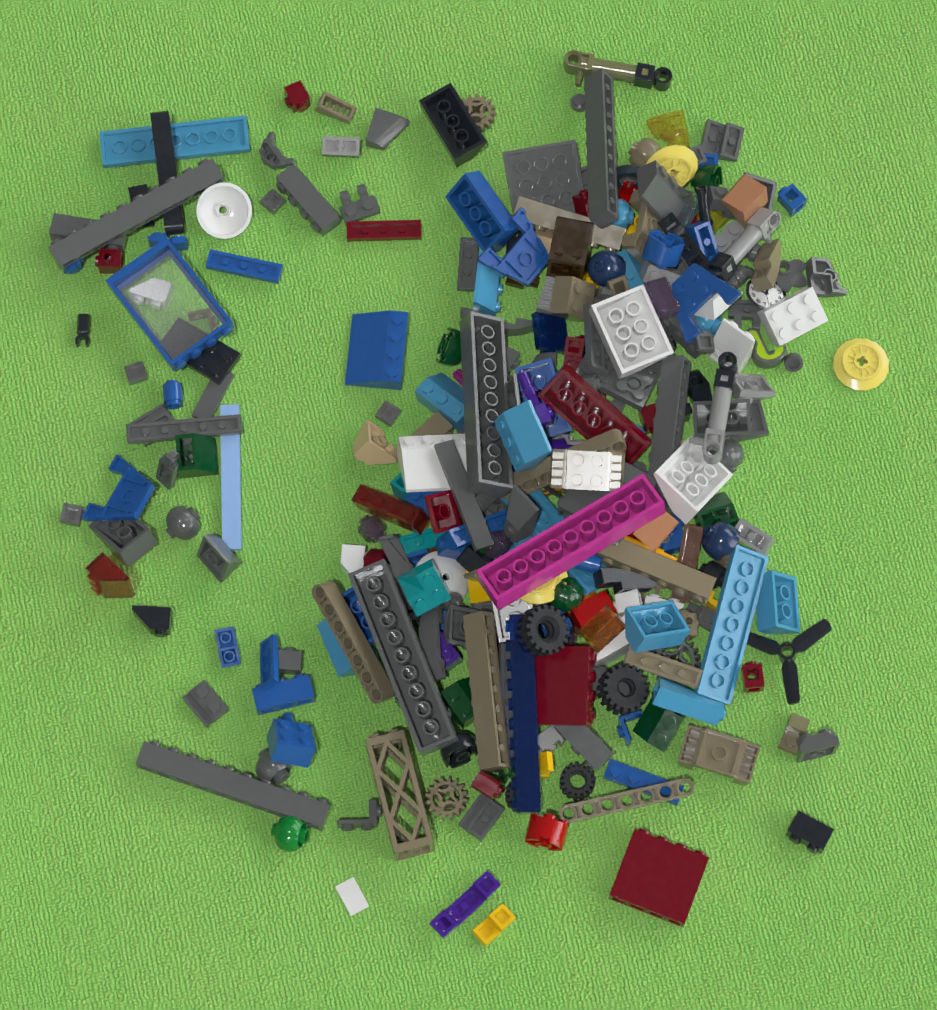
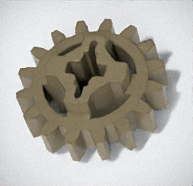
M475 94V98L468 95V100L462 98V102L480 131L484 132V127L490 129V123L494 124V117H496L495 106L490 105L491 100L485 101V95L478 98V94ZM486 110H487V112H488L487 118L485 117V111H486Z
M441 777L440 783L433 781V788L428 786L427 791L429 793L425 794V798L429 799L425 802V805L431 806L428 812H435L434 818L441 815L442 821L445 820L446 816L453 820L454 814L459 817V810L465 811V807L462 804H467L468 802L467 799L463 798L467 796V791L462 792L464 785L457 786L458 780L456 779L454 782H451L450 777L447 778V781H444ZM455 791H457L459 795V801L457 798L454 797ZM450 796V801L446 800V802H443V797ZM433 797L438 800L437 807L433 802Z

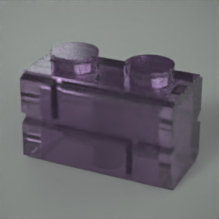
M666 277L648 281L644 284L660 321L673 318L680 312V303L674 298L672 285L670 282H667Z

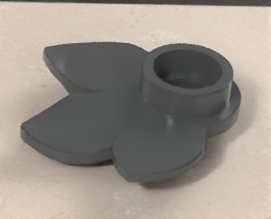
M798 259L792 261L780 260L777 277L779 288L789 293L792 286L796 288L805 287L807 281L802 271L805 270L807 264ZM780 268H785L786 272L780 271Z

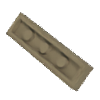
M630 645L623 660V663L629 664V666L634 665L638 669L696 689L703 673L702 669L649 651L634 653Z

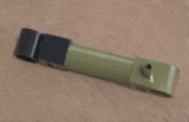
M570 50L564 56V70L568 74L576 75V86H580L583 77H587L601 68L613 79L634 83L633 86L652 89L653 84L656 90L666 91L671 86L672 72L666 67H660L655 70V65L639 62L637 65L605 60L595 58V54Z

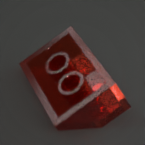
M103 552L85 568L88 574L86 577L90 580L89 584L92 586L91 590L97 596L100 594L104 598H133L135 596L130 578Z

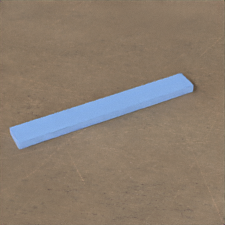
M239 404L220 405V416L240 414ZM240 435L221 436L222 540L232 551H242Z

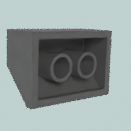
M656 160L636 169L639 198L660 220L671 212L678 217L686 206L685 197L687 194L684 187H680L676 179L670 176L665 167L661 166Z
M750 399L731 400L725 430L726 437L752 436ZM712 401L693 402L694 437L704 438Z

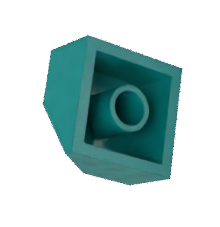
M432 559L397 577L417 617L452 599L450 590Z

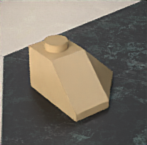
M368 419L364 421L353 443L354 457L367 465L395 463L397 461V451L393 444L388 445L382 429Z

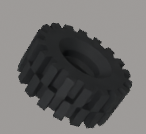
M542 605L525 611V615H521L519 618L522 621L517 624V627H520L517 635H521V639L518 640L520 643L525 644L523 646L524 650L530 649L528 653L531 655L535 654L537 657H543L557 653L565 647L563 644L568 641L565 636L569 635V631H566V627H569L568 622L564 623L563 620L566 617L564 615L560 616L561 611L559 609L554 610V606ZM539 624H542L546 629L545 639L541 638L538 633Z
M626 663L624 665L618 664L605 671L601 675L603 677L599 678L598 683L600 685L596 687V691H600V693L597 694L598 699L602 698L603 701L600 704L602 706L606 705L607 708L605 710L608 712L613 710L612 714L623 716L640 709L647 700L645 698L649 696L646 690L649 689V684L645 685L647 678H642L643 672L641 670L635 671L636 666L629 667V664ZM620 682H625L629 686L630 693L626 697L618 692L617 685Z

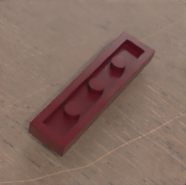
M421 220L346 222L347 242L421 240Z

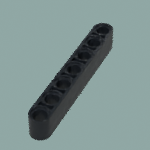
M169 111L150 113L159 187L166 184L165 181L170 177L175 176L177 178ZM181 205L163 214L166 236L184 234Z

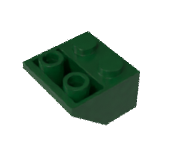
M196 433L175 435L176 452L179 453L177 463L179 464L178 473L180 479L218 475L214 437Z
M725 492L715 494L693 517L696 526L705 528L716 522H727L735 527L739 521L733 502Z

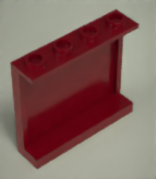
M521 646L519 725L591 727L595 718L592 703L595 702L593 683L596 682L594 663L597 661V654L594 648L590 646H565L557 653L537 657L535 654L531 655L528 653L530 649L524 650L523 646Z
M634 829L608 899L684 927L709 857L702 851L695 850L694 852L688 850L684 844L676 843L675 845L670 843L663 836L654 837L647 830Z

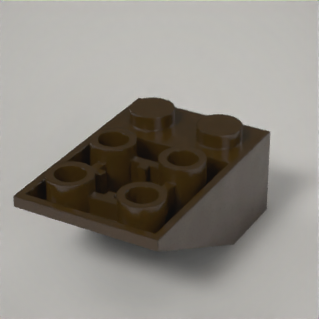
M560 216L556 217L546 276H573L581 280L586 278L594 223Z

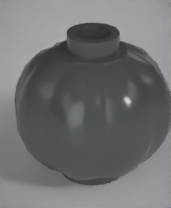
M726 437L720 463L733 473L737 471L736 467L742 463L744 451L737 441ZM710 450L709 453L714 455L717 453V451Z
M176 506L166 516L168 528L165 531L172 539L176 537L181 540H189L197 535L200 524L197 521L200 517L191 506L188 509L185 506Z
M268 748L258 754L260 758L256 763L255 770L260 780L265 779L272 782V784H281L289 778L292 765L270 761Z

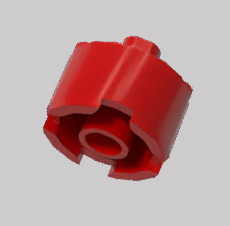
M531 813L525 834V843L536 848L539 846L547 847L549 851H562L569 822L555 820L556 816L545 813L544 817H542L541 815Z

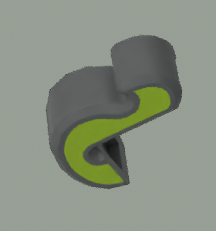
M756 328L747 329V332L755 339L751 355L753 363L763 369L779 366L786 356V345L769 352L760 331Z

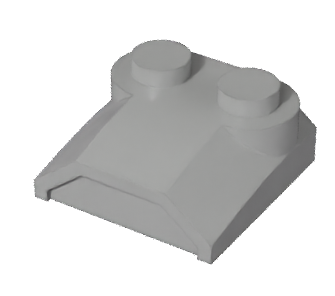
M736 373L732 395L734 399H750L751 404L753 400L769 399L776 395V392L767 382L764 375Z

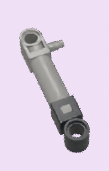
M759 208L746 222L747 228L723 253L718 252L711 259L709 268L705 269L722 281H727L738 270L736 265L760 239L765 240L768 244L772 242L770 234L780 225L781 214L768 208Z
M724 352L718 358L719 368L716 369L713 385L714 393L704 438H689V443L703 446V458L705 462L711 465L719 463L723 455L726 438L725 430L738 369L737 357L732 352ZM726 362L732 363L731 366H724L723 364ZM716 450L717 453L714 455L708 454V451Z

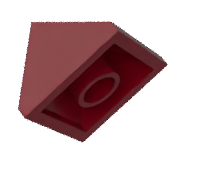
M451 490L423 497L433 534L445 532L462 525Z

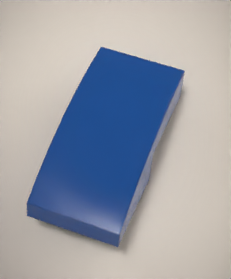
M155 232L147 236L149 247H153L166 238V232ZM176 235L169 239L177 251L188 250L186 236Z
M234 626L214 630L221 667L240 665Z

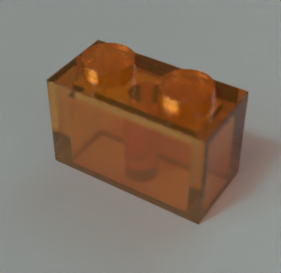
M606 605L579 630V633L599 653L625 629V624Z

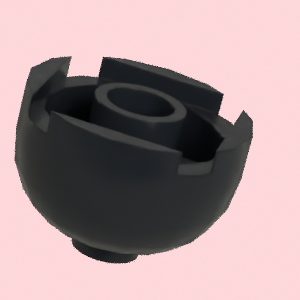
M462 731L456 732L459 741L440 749L442 761L447 768L449 765L451 768L460 767L471 761L470 756L473 754L475 756L478 755L476 739L472 735Z

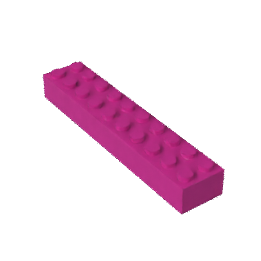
M641 474L476 570L478 582L499 611L665 514V502L646 476Z

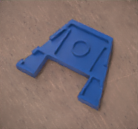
M521 207L511 217L510 221L522 232V235L506 255L501 259L490 247H487L476 260L520 284L528 286L548 263L549 254L540 237L538 238L534 232L532 222H529L525 209Z
M693 263L667 288L687 343H691L702 333L691 317L716 292H718L727 305H731L742 294L741 291L733 288L730 284L722 281L696 263Z
M116 454L108 469L112 473L121 475L122 478L105 507L88 503L81 516L86 522L137 520L155 489V486Z

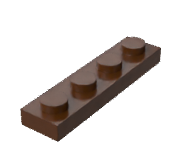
M684 525L678 557L679 563L697 570L705 527ZM672 591L671 598L678 599L684 603L691 602V598L677 596Z

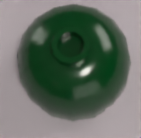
M705 164L696 171L694 178L691 180V186L694 187L696 194L697 186L700 188V185H707L709 189L710 186L719 187V185H722L723 174L721 166L718 164Z
M449 327L447 328L449 333L443 334L437 349V354H440L439 359L436 358V361L442 365L455 366L462 362L460 331Z

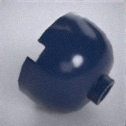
M602 250L595 253L588 263V275L598 286L606 287L607 281L626 273V264L623 257L610 250Z
M716 522L708 525L703 531L702 547L712 559L720 561L722 560L721 556H728L734 550L739 541L737 533L740 534V531L727 522Z

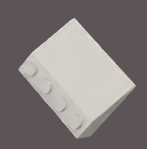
M644 285L591 305L589 313L619 379L632 375L674 354Z
M465 433L398 437L397 458L406 493L451 490L434 445L453 439L467 474Z
M689 438L653 474L672 512L685 524L701 510L733 475L720 462L713 465L705 462L702 451L703 446L689 443Z

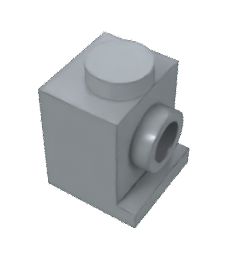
M550 726L533 738L534 745L532 747L537 754L545 751L553 752L557 749L556 745L560 747L564 745V739L554 726Z

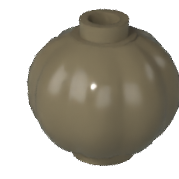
M642 138L640 143L635 140L628 151L631 155L629 158L630 165L639 167L646 165L648 159L656 151L660 150L659 144L651 138Z

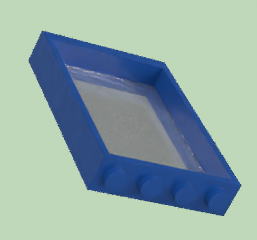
M167 237L105 280L109 289L172 371L183 368L191 358H197L205 348L214 346L219 338L222 336L226 337L233 331L234 325L232 320Z

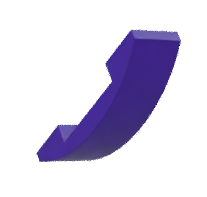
M487 870L452 905L429 923L430 926L442 938H445L469 918L501 884Z

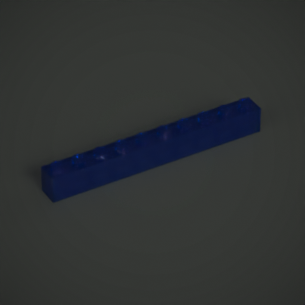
M509 615L508 620H505V632H509V640L505 641L506 652H510V659H506V669L510 671L511 679H507V691H511V699H508V711H512V718H509V730H513V738H509V748L513 750L514 758H510V770H514V778H511V790H515V798H512V810H516V814H540L534 654L528 653L530 649L524 650L523 646L525 644L520 643L518 640L521 639V635H517V631L520 630L517 624L522 621L519 619L521 615Z

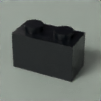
M798 811L786 836L795 844L801 843L807 846L806 849L810 852L822 854L834 829Z

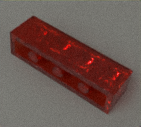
M360 484L351 500L361 511L421 535L429 521V517L421 508Z

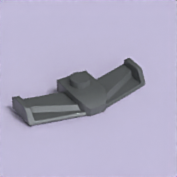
M392 534L378 537V541L390 563V570L406 610L411 611L413 609L397 577L413 569V564L410 563L397 535Z

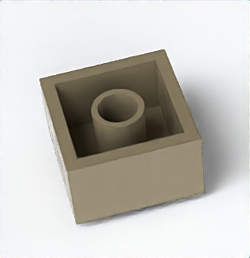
M555 276L549 313L572 322H584L583 305L587 302L593 304L596 285L573 276Z

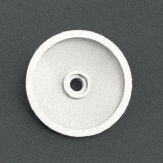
M226 182L216 183L205 189L200 195L196 206V215L200 226L208 234L217 238L227 239L239 235L246 229L251 220L252 205L248 195L237 185ZM224 206L226 209L224 213H220L219 211L220 207Z
M437 551L425 555L418 561L415 567L432 559L442 578L443 574L447 576L448 579L445 583L449 590L458 593L461 600L465 597L468 583L463 575L466 572L465 568L456 559L437 556Z

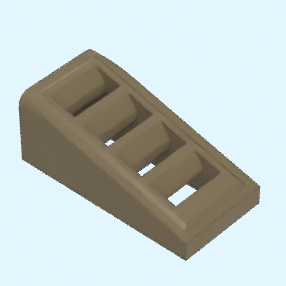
M324 91L314 111L349 124L357 107ZM332 104L335 105L333 110L330 109ZM339 107L342 108L340 113L337 112ZM345 110H349L347 116H344Z

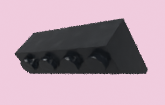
M451 83L419 100L421 110L456 168L473 159L487 143Z

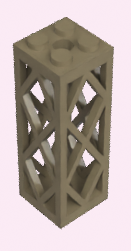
M393 729L385 735H370L369 739H365L366 750L395 861L434 852V842L404 730ZM380 754L378 763H376L375 755ZM388 756L403 769L399 786L383 773ZM408 779H410L415 802L404 793ZM383 788L395 798L390 813ZM400 805L405 807L416 818L411 836L396 822ZM422 827L425 837L418 839ZM396 837L399 838L403 843L397 844Z

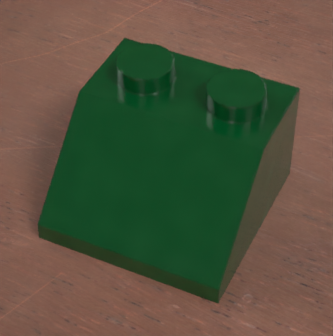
M470 677L456 681L440 692L444 704L451 709L454 719L462 730L472 724L474 720L473 707L471 705V688L469 686Z
M651 698L635 725L633 732L647 743L665 752L686 716L653 705Z

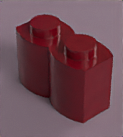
M482 770L471 784L473 789L490 800L499 799L505 791L503 782Z

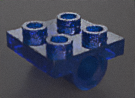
M540 312L531 314L535 349L539 350L540 353L557 352L558 354H564L566 336H568L566 319Z

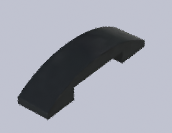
M673 212L657 223L666 235L668 232H671L684 240L683 244L685 245L681 256L689 267L693 263L700 265L704 269L711 265Z

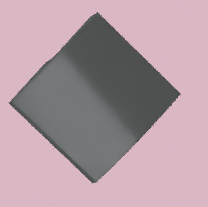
M708 119L705 122L701 139L704 153L718 154L719 160L736 162L744 128L729 122L724 125Z

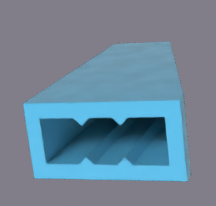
M661 676L658 677L651 693L653 705L717 726L719 721H723L726 714L724 703L696 694L694 690Z

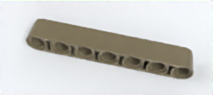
M612 429L572 446L567 450L623 453L627 445L622 432L618 429ZM551 456L545 458L535 469L512 472L513 485L517 484L526 495L548 486ZM511 491L504 496V498L508 501L510 498Z
M333 581L314 585L312 588L313 598L369 699L375 704L391 699L394 696L393 686L337 585Z
M683 778L567 804L560 809V818L569 823L685 798L693 793L694 785L691 780ZM686 782L690 785L691 789L688 793L680 791L679 786L681 783ZM663 787H668L671 790V795L667 798L660 795V789ZM644 791H648L652 795L651 800L648 802H644L640 798L641 793ZM628 795L632 798L633 802L630 806L622 805L621 799L623 796ZM605 800H610L613 803V807L609 811L602 808V802ZM586 804H590L594 808L593 813L590 815H585L582 812V808ZM565 809H572L574 811L572 819L567 820L563 817Z

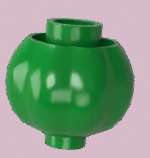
M284 816L280 818L277 824H273L271 835L274 836L278 848L283 851L293 852L307 843L309 829L306 828V823L297 817Z

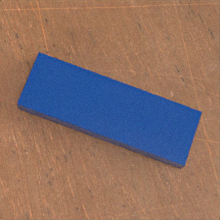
M274 634L260 643L261 689L264 691H268L279 683L278 636Z

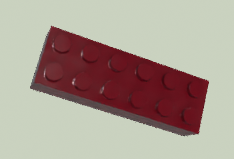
M566 363L538 394L541 400L548 406L550 405L559 416L586 440L612 429L620 430L627 445L626 450L623 452L625 453V462L630 465L650 445L651 439Z

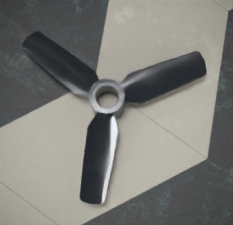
M826 619L819 621L795 637L792 643L786 642L781 645L777 641L749 632L747 645L769 655H779V660L783 663L781 671L786 699L789 705L800 702L798 670L794 662L796 654L805 652L832 630L830 623ZM786 650H789L793 653L789 657H785L782 655V653Z

